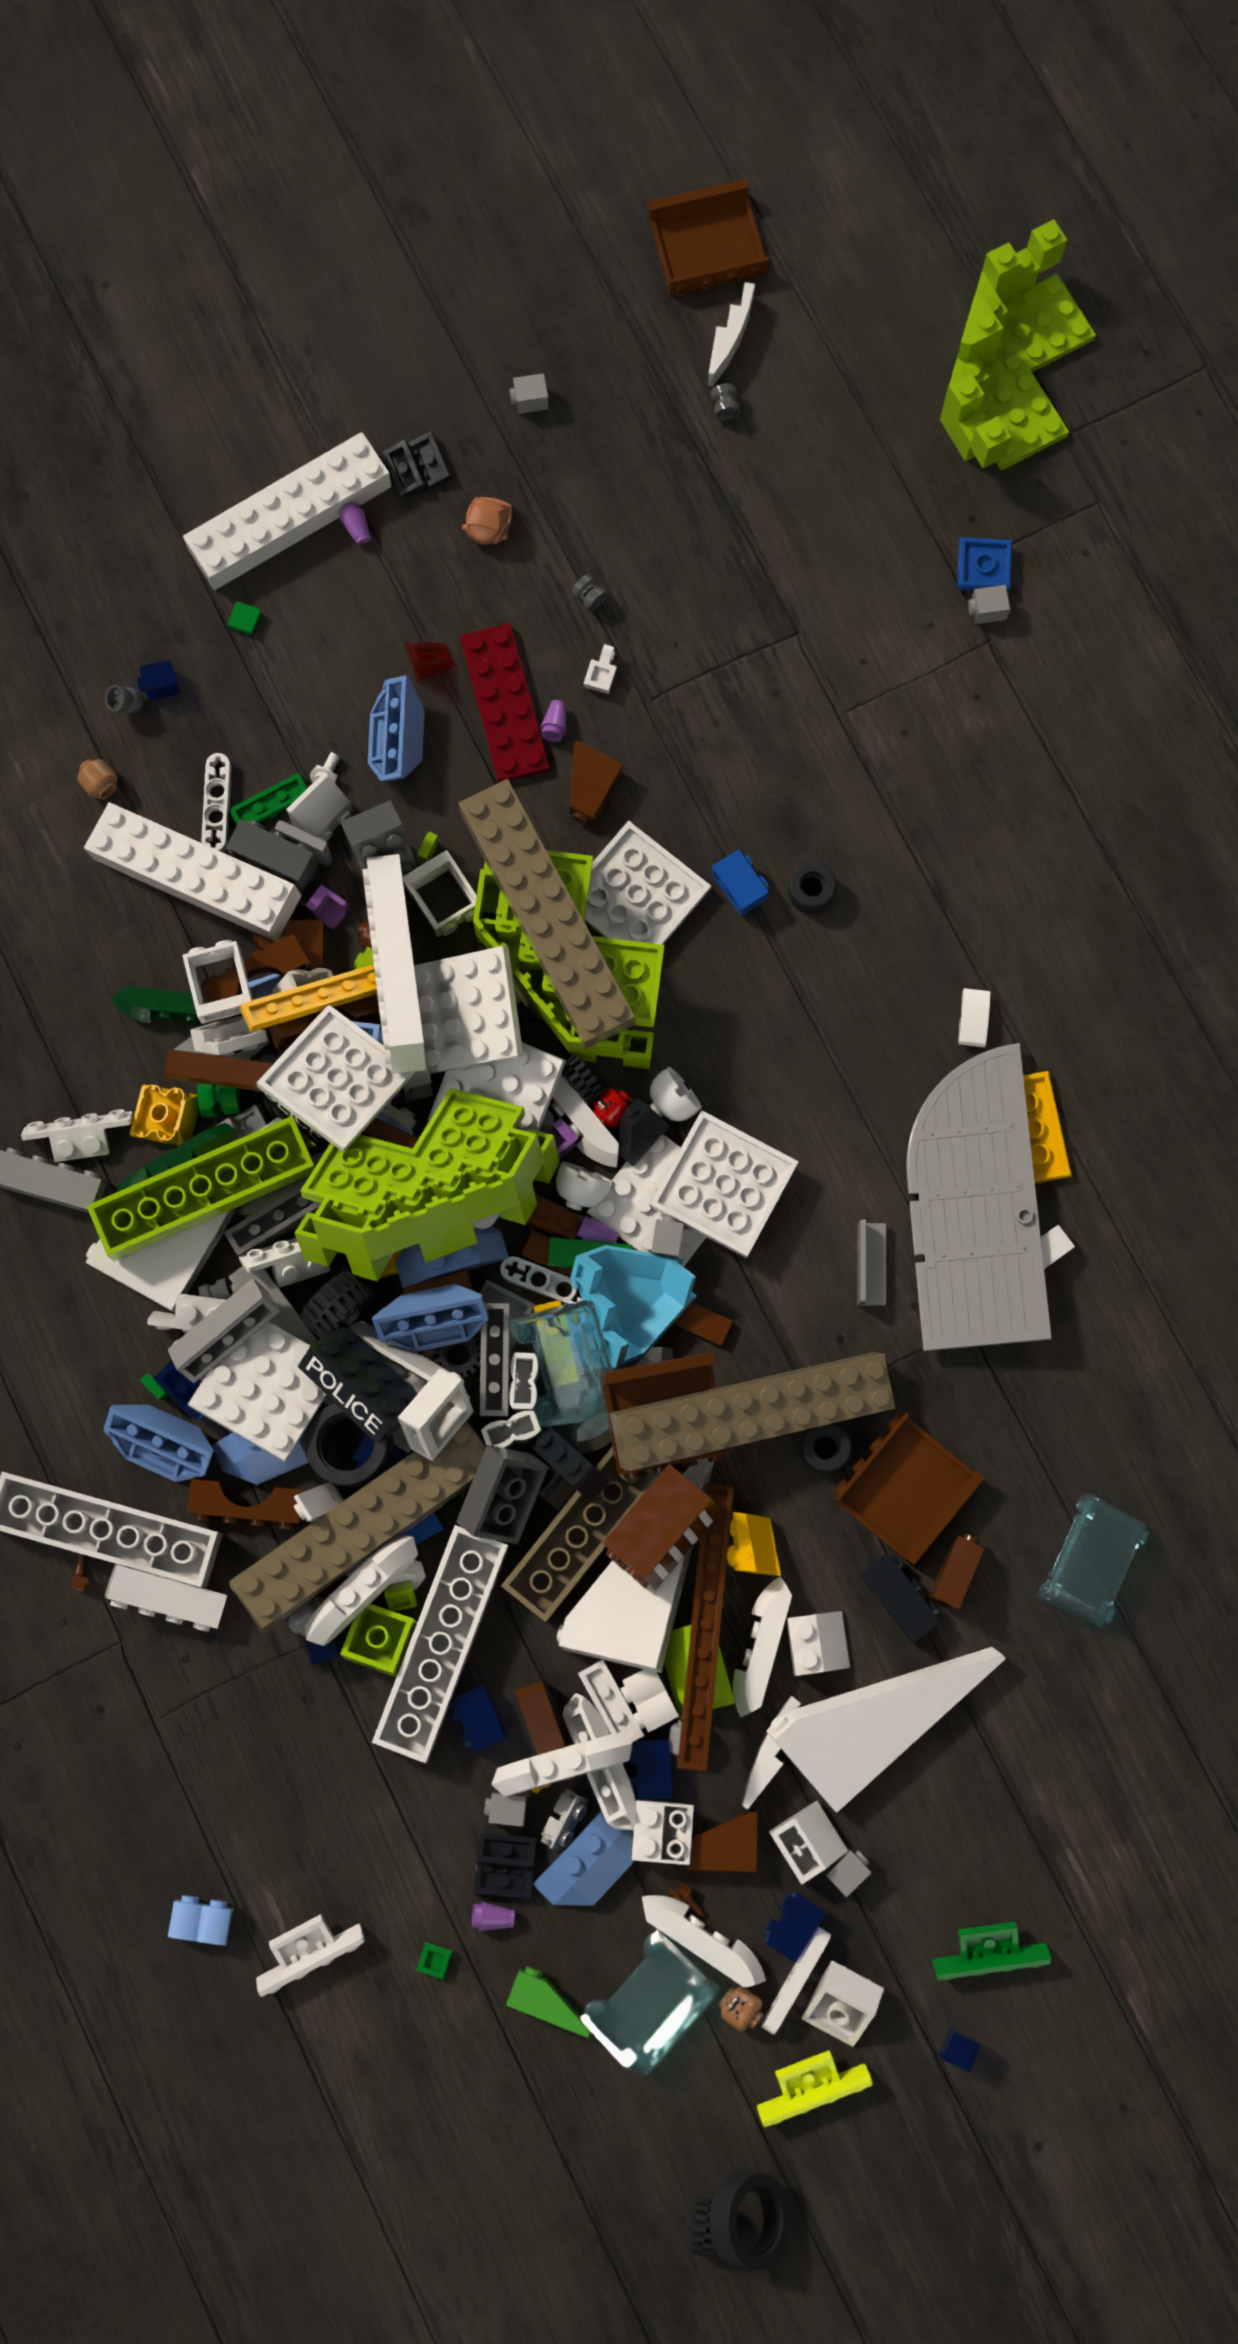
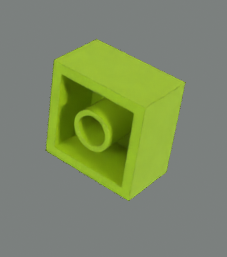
M369 1604L353 1620L340 1655L348 1661L397 1678L417 1622L413 1618Z

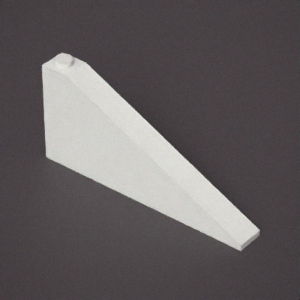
M278 1117L266 1126H264L263 1128L275 1124L283 1119ZM235 1208L116 1261L107 1256L99 1239L97 1244L93 1243L86 1254L88 1258L86 1263L175 1313L178 1294H188L234 1216Z
M708 1458L697 1460L698 1465L689 1467L683 1474L703 1492L705 1484L709 1483L714 1462H708ZM692 1548L656 1591L650 1585L643 1588L627 1573L628 1567L623 1571L612 1561L567 1615L564 1625H560L557 1633L558 1646L565 1651L661 1673Z
M993 1647L986 1648L787 1711L784 1715L776 1717L766 1732L837 1813L1006 1658Z

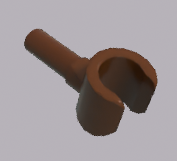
M78 1553L77 1567L71 1578V1586L74 1590L85 1593L88 1589L90 1578L82 1576L85 1555Z
M677 1880L681 1885V1889L676 1893L669 1888L670 1895L688 1904L701 1917L704 1911L691 1897V1888L682 1881Z

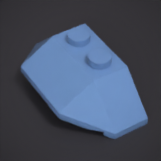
M407 675L385 680L382 686L384 689L377 697L370 713L368 765L381 782L403 779L422 762L425 710L410 677Z
M492 1226L485 1229L474 1228L477 1244L427 1263L424 1261L418 1243L402 1249L396 1261L402 1287L465 1270H472L509 1258L501 1231Z
M457 1284L400 1295L372 1317L381 1343H390L399 1348L414 1352L470 1341L482 1325L489 1320L482 1294Z
M112 1405L103 1429L126 1460L174 1482L188 1480L197 1476H205L214 1452L198 1426L151 1405Z
M310 1424L286 1462L281 1461L233 1432L213 1444L212 1447L223 1472L259 1485L309 1463L305 1442Z
M601 1810L533 1885L553 1905H594L634 1862L632 1860L633 1830H619L607 1824Z

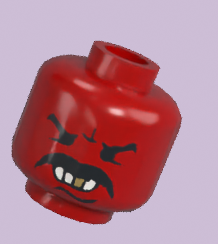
M610 1088L592 1102V1112L605 1127L614 1129L620 1124V1118L625 1114L627 1107L632 1102L623 1090L618 1093Z

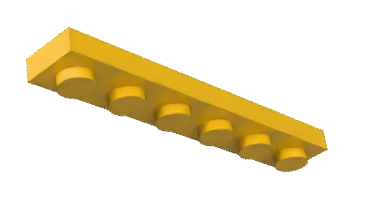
M374 964L242 1003L240 1011L250 1032L322 1011L328 1005L336 1007L377 994Z

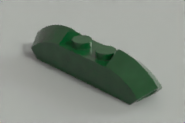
M125 986L117 992L112 1001L121 1012L138 1021L151 1023L153 1018L157 1016V1019L170 1022L173 1021V1018L184 1019V1022L189 1024H200L191 992ZM238 1014V1015L230 1016V1017H227V1018H223V1019H221V1020H219V1021H222V1020H225V1019H229V1018H232V1017H236V1016H243V1015H242V1014ZM215 1020V1021L207 1022V1023H204V1025H208V1024L215 1023V1022H218V1021Z
M223 1123L194 1136L134 1172L118 1186V1192L236 1141V1129Z

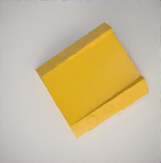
M142 1085L130 1135L177 1146L192 1138L199 1111L198 1095L188 1093L180 1088L165 1089L157 1085Z
M733 1512V1519L730 1523L733 1545L729 1547L727 1552L728 1564L734 1567L735 1571L781 1576L770 1518Z

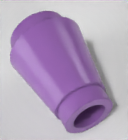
M358 503L350 504L341 509L340 520L356 544L362 545L371 540L364 509L360 508Z
M551 701L541 724L542 737L548 741H561L562 737L566 734V704L563 701Z
M593 1216L590 1218L583 1217L576 1234L577 1237L582 1238L581 1240L616 1243L619 1233Z
M481 1901V1904L473 1905L472 1928H478L479 1931L507 1927L513 1928L515 1912L508 1908Z

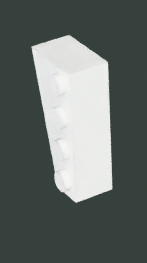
M116 1563L114 1564L105 1597L111 1599L110 1605L127 1609L128 1604L139 1607L138 1613L152 1617L155 1616L156 1612L167 1615L165 1620L181 1625L184 1619L194 1622L193 1628L206 1632L210 1631V1627L218 1628L227 1598L226 1594L185 1584L166 1577H159L141 1570L127 1568Z

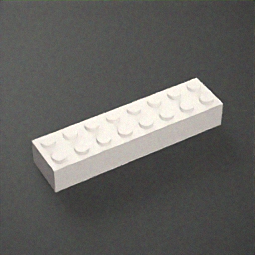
M361 432L190 531L183 538L190 554L212 588L216 590L341 517L340 510L354 503H358L360 506L391 488L390 475Z
M110 802L84 846V849L93 860L274 941L280 937L302 896L296 886L288 881Z
M395 854L367 857L368 868L362 869L385 1061L386 1064H392L393 1074L426 1070L424 1041L400 856Z
M2 1472L0 1476V1531L190 1585L207 1588L222 1533Z
M454 1526L372 1743L423 1763L429 1761L509 1549L508 1545L496 1540L474 1537L464 1528Z

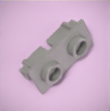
M569 1789L565 1793H561L553 1810L561 1815V1818L557 1820L554 1817H549L541 1833L543 1836L541 1842L552 1849L563 1852L564 1848L571 1843L573 1830L577 1822L584 1817L589 1800Z

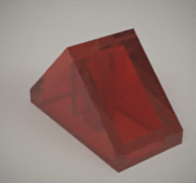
M406 642L404 644L407 659L416 681L423 680L455 666L445 643Z

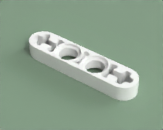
M215 753L209 756L206 761L201 840L202 844L211 847L208 842L213 841L212 830H216V836L221 843H217L216 848L213 849L224 853L228 844L232 768L227 756ZM219 761L225 766L220 768L221 779L217 778L216 770L212 767L217 766ZM214 786H222L225 791L221 797L214 798L210 795V791ZM213 811H220L223 813V819L218 823H212L209 821V815Z
M514 1256L502 1262L501 1274L508 1282L553 1300H560L561 1303L581 1310L582 1298L577 1297V1303L572 1301L576 1296L577 1289L573 1288L569 1277ZM513 1263H517L518 1269L526 1272V1267L531 1268L527 1273L526 1282L521 1281L523 1275L514 1273L513 1277L509 1276V1271L506 1269L507 1265L512 1266ZM541 1272L545 1274L547 1278L545 1285L542 1287L532 1285L531 1277L534 1273ZM562 1282L569 1283L572 1286L571 1294L567 1297L559 1296L556 1292L558 1284Z
M819 1926L813 1932L762 2021L761 2027L773 2035L786 2017L831 1937L830 1933Z

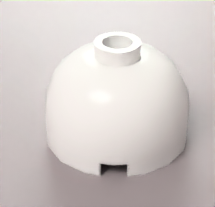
M671 1067L661 1071L654 1078L650 1086V1096L653 1100L650 1107L660 1117L664 1115L672 1121L687 1120L694 1116L702 1106L693 1091L687 1089L683 1084L685 1081Z
M563 1162L557 1172L556 1189L559 1195L567 1200L566 1206L581 1211L582 1206L594 1207L599 1205L607 1196L612 1180L599 1173L594 1172L593 1174L586 1171L584 1167Z

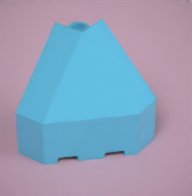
M604 1245L576 1256L570 1279L573 1288L579 1289L583 1304L580 1305L587 1327L591 1326L596 1341L593 1342L596 1353L615 1369L642 1358L697 1297L692 1292L696 1276L682 1266L684 1259Z

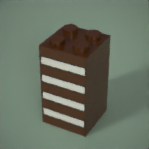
M669 1464L602 1544L608 1549L606 1555L623 1571L628 1567L627 1573L643 1588L650 1585L656 1591L719 1516L721 1511L708 1495Z

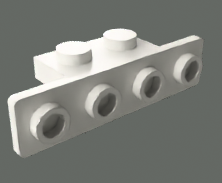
M118 1109L102 1116L91 1113L75 1120L64 1117L48 1124H43L42 1121L32 1122L23 1129L21 1137L23 1141L49 1137L55 1162L107 1155L110 1152L105 1128L130 1125L133 1114L132 1111L125 1112L122 1109Z
M297 1238L278 1241L271 1246L253 1249L239 1256L240 1263L248 1273L272 1266L274 1281L278 1288L330 1271V1267L304 1260Z
M178 1294L175 1314L153 1311L148 1318L147 1324L153 1325L159 1330L175 1328L182 1329L184 1333H188L226 1300Z
M320 1914L269 1941L270 1949L280 1965L256 1978L259 1995L263 1997L268 1993H275L283 1985L305 1977L308 1972L319 1966L330 1964L334 1958L346 1952L356 1950L365 1942L362 1927L360 1924H357L333 1936Z

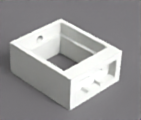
M447 850L402 877L403 886L436 937L442 934L447 936L457 929V925L463 921L470 922L473 920L477 895ZM449 870L470 902V905L442 922L437 923L416 890Z
M220 941L214 947L207 949L197 947L189 950V953L182 955L197 1017L202 1024L242 1014L240 1011L241 1004L252 1001L253 998L241 950L236 941ZM234 957L243 994L204 1004L195 967Z
M440 1368L399 1415L398 1419L410 1448L433 1461L474 1411L470 1403V1397L465 1390L463 1379L454 1372L448 1373Z

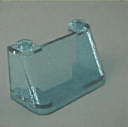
M587 1300L573 1302L519 1316L508 1321L514 1339L521 1344L532 1342L547 1391V1395L539 1398L535 1407L540 1427L584 1422L606 1412L599 1373L613 1371V1367L596 1310L591 1302Z
M1086 1493L1081 1495L1076 1508L1080 1513L1074 1515V1522L1053 1570L1048 1574V1577L1052 1578V1580L1048 1579L1045 1585H1041L1037 1598L1097 1627H1101L1104 1622L1110 1623L1115 1612V1608L1112 1607L1138 1545L1141 1547L1144 1545L1149 1531L1145 1530L1146 1524L1101 1498Z
M660 1930L646 1938L643 1943V1954L646 1958L608 2001L605 1999L593 2000L587 2005L584 2011L585 2014L580 2018L625 2068L640 2076L647 2075L659 2064L713 2002L720 1990V1987Z

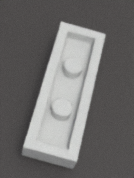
M604 1660L578 1673L611 1734L622 1732L631 1743L644 1736Z

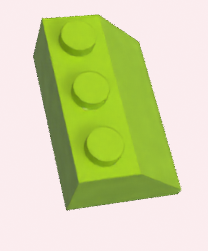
M691 1625L672 1630L664 1660L679 1718H682ZM719 1646L713 1709L735 1703Z

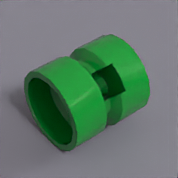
M205 1083L197 1084L198 1103L202 1118L218 1117L220 1112H223L225 1115L241 1114L242 1105L239 1088Z

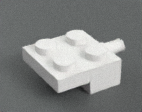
M236 1016L190 1029L195 1051L205 1052L209 1055L230 1057L235 1055L234 1051L254 1050L259 1048V1043L268 1041L266 1030L250 1032L243 1016Z

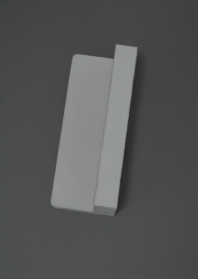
M860 1220L858 1223L857 1306H886V1224L866 1223V1220Z

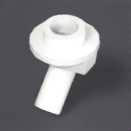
M331 752L323 767L317 765L311 771V781L314 783L325 772L336 783L337 775L333 773V770L340 757Z

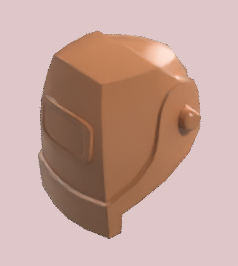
M475 497L467 511L466 525L463 524L462 531H466L468 538L481 545L499 544L508 537L507 533L512 520V504L497 498Z

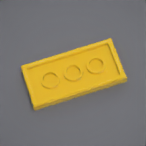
M1049 1071L1023 1075L1035 1184L1069 1178L1072 1175Z

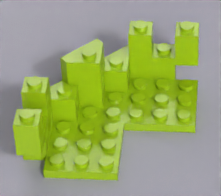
M1054 219L1031 231L1027 248L1016 253L1008 242L986 254L976 294L967 319L940 421L965 462L976 457L982 468L995 462L1000 471L1066 438L1069 433L1032 372L1094 341L1096 334L1058 274L1035 284L1039 273L1061 262L1067 243L1066 237Z
M546 850L585 922L593 856ZM485 861L484 869H480L473 917L477 943H483L487 949L500 946L509 947L514 990L525 1004L530 1007L532 1013L539 1021L543 1019L569 1051V1058L572 1055H576L581 1061L595 1063L597 1055L623 1058V1066L650 1069L654 1033L626 1029L585 1050ZM592 936L635 1016V1025L654 1027L664 945Z
M449 1088L413 1149L364 1135H359L344 1153L330 1143L300 1191L304 1199L321 1203L315 1214L307 1212L295 1231L303 1258L306 1261L329 1267L337 1252L344 1253L354 1275L378 1281L390 1261L388 1254L418 1243L425 1263L477 1244L472 1222L499 1213L502 1219L526 1225L537 1205L532 1185L533 1181L538 1180L549 1183L560 1164L554 1135L533 1129H528V1131L517 1129L525 1116L524 1107Z

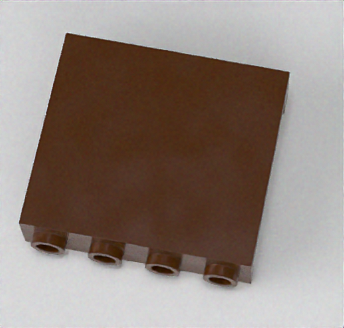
M746 179L647 201V216L669 296L685 295L690 291L698 289L708 290L716 285L724 283L733 284L742 279L750 277L759 278L768 273L769 257H765L748 198L749 187Z
M714 1352L599 1373L617 1474H626L627 1479L643 1476L644 1470L653 1469L654 1473H661L669 1464L680 1463L681 1468L698 1465L697 1460L708 1458V1462L725 1460L724 1455L732 1453V1449L725 1448L627 1471L620 1467L610 1412L715 1389L716 1383L712 1364H716Z
M905 1413L902 1417L896 1415L886 1427L890 1430L886 1437L883 1439L879 1436L869 1447L872 1454L867 1460L861 1457L851 1469L855 1473L849 1481L843 1479L833 1492L837 1496L833 1501L912 1566L980 1485L984 1477L977 1471L973 1472L908 1418L909 1414Z

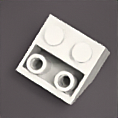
M636 1800L632 1860L690 1865L694 1805L668 1801Z
M817 1800L769 1831L801 1884L828 1868L848 1851Z

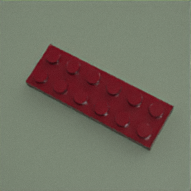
M511 623L460 635L498 783L506 779L512 781L548 772L549 766Z

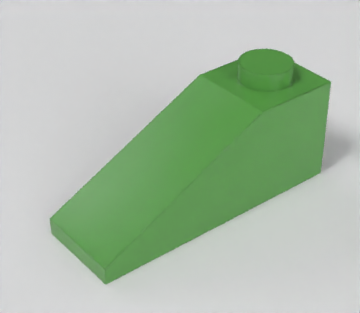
M527 1966L526 1970L520 1968L506 2006L588 2038L590 2027L549 1980L542 1977L543 1972Z

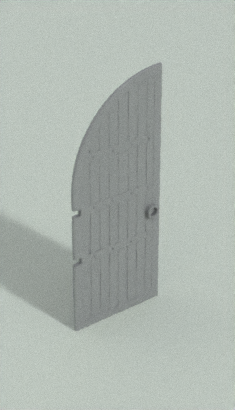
M1020 1043L997 1047L976 1055L951 1071L927 1097L912 1127L908 1142L906 1169L909 1195L919 1194V1201L909 1202L914 1256L925 1255V1262L915 1263L923 1351L1052 1340Z

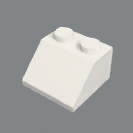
M325 772L286 809L294 827L326 842L333 835V830L339 824L341 825V821L350 818L353 811L350 801Z
M842 1611L786 1619L794 1676L850 1668Z
M831 1961L821 1976L801 2019L853 2047L875 2016L884 1988Z

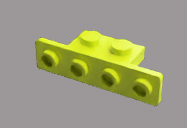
M826 2051L775 2071L783 2095L757 2105V2109L763 2126L768 2127L779 2124L783 2120L798 2114L807 2113L811 2109L826 2103L835 2102L837 2099L849 2094L860 2092L872 2086L873 2082L865 2064L838 2073L830 2051Z

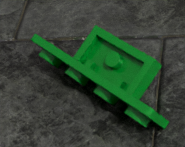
M1015 1922L959 1929L960 1955L932 1959L937 1980H954L958 1977L982 1976L986 1973L1000 1971L1011 1972L1014 1969L1039 1968L1043 1965L1052 1964L1051 1955L1045 1943L1019 1946Z

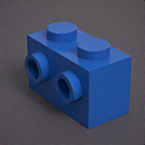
M738 849L713 865L711 875L740 917L767 901L769 885L762 876L758 877L753 870L754 864L747 854L743 856Z

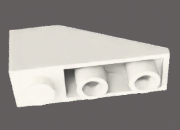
M328 1482L294 1496L297 1502L294 1508L302 1520L305 1519L312 1523L345 1501L337 1486Z

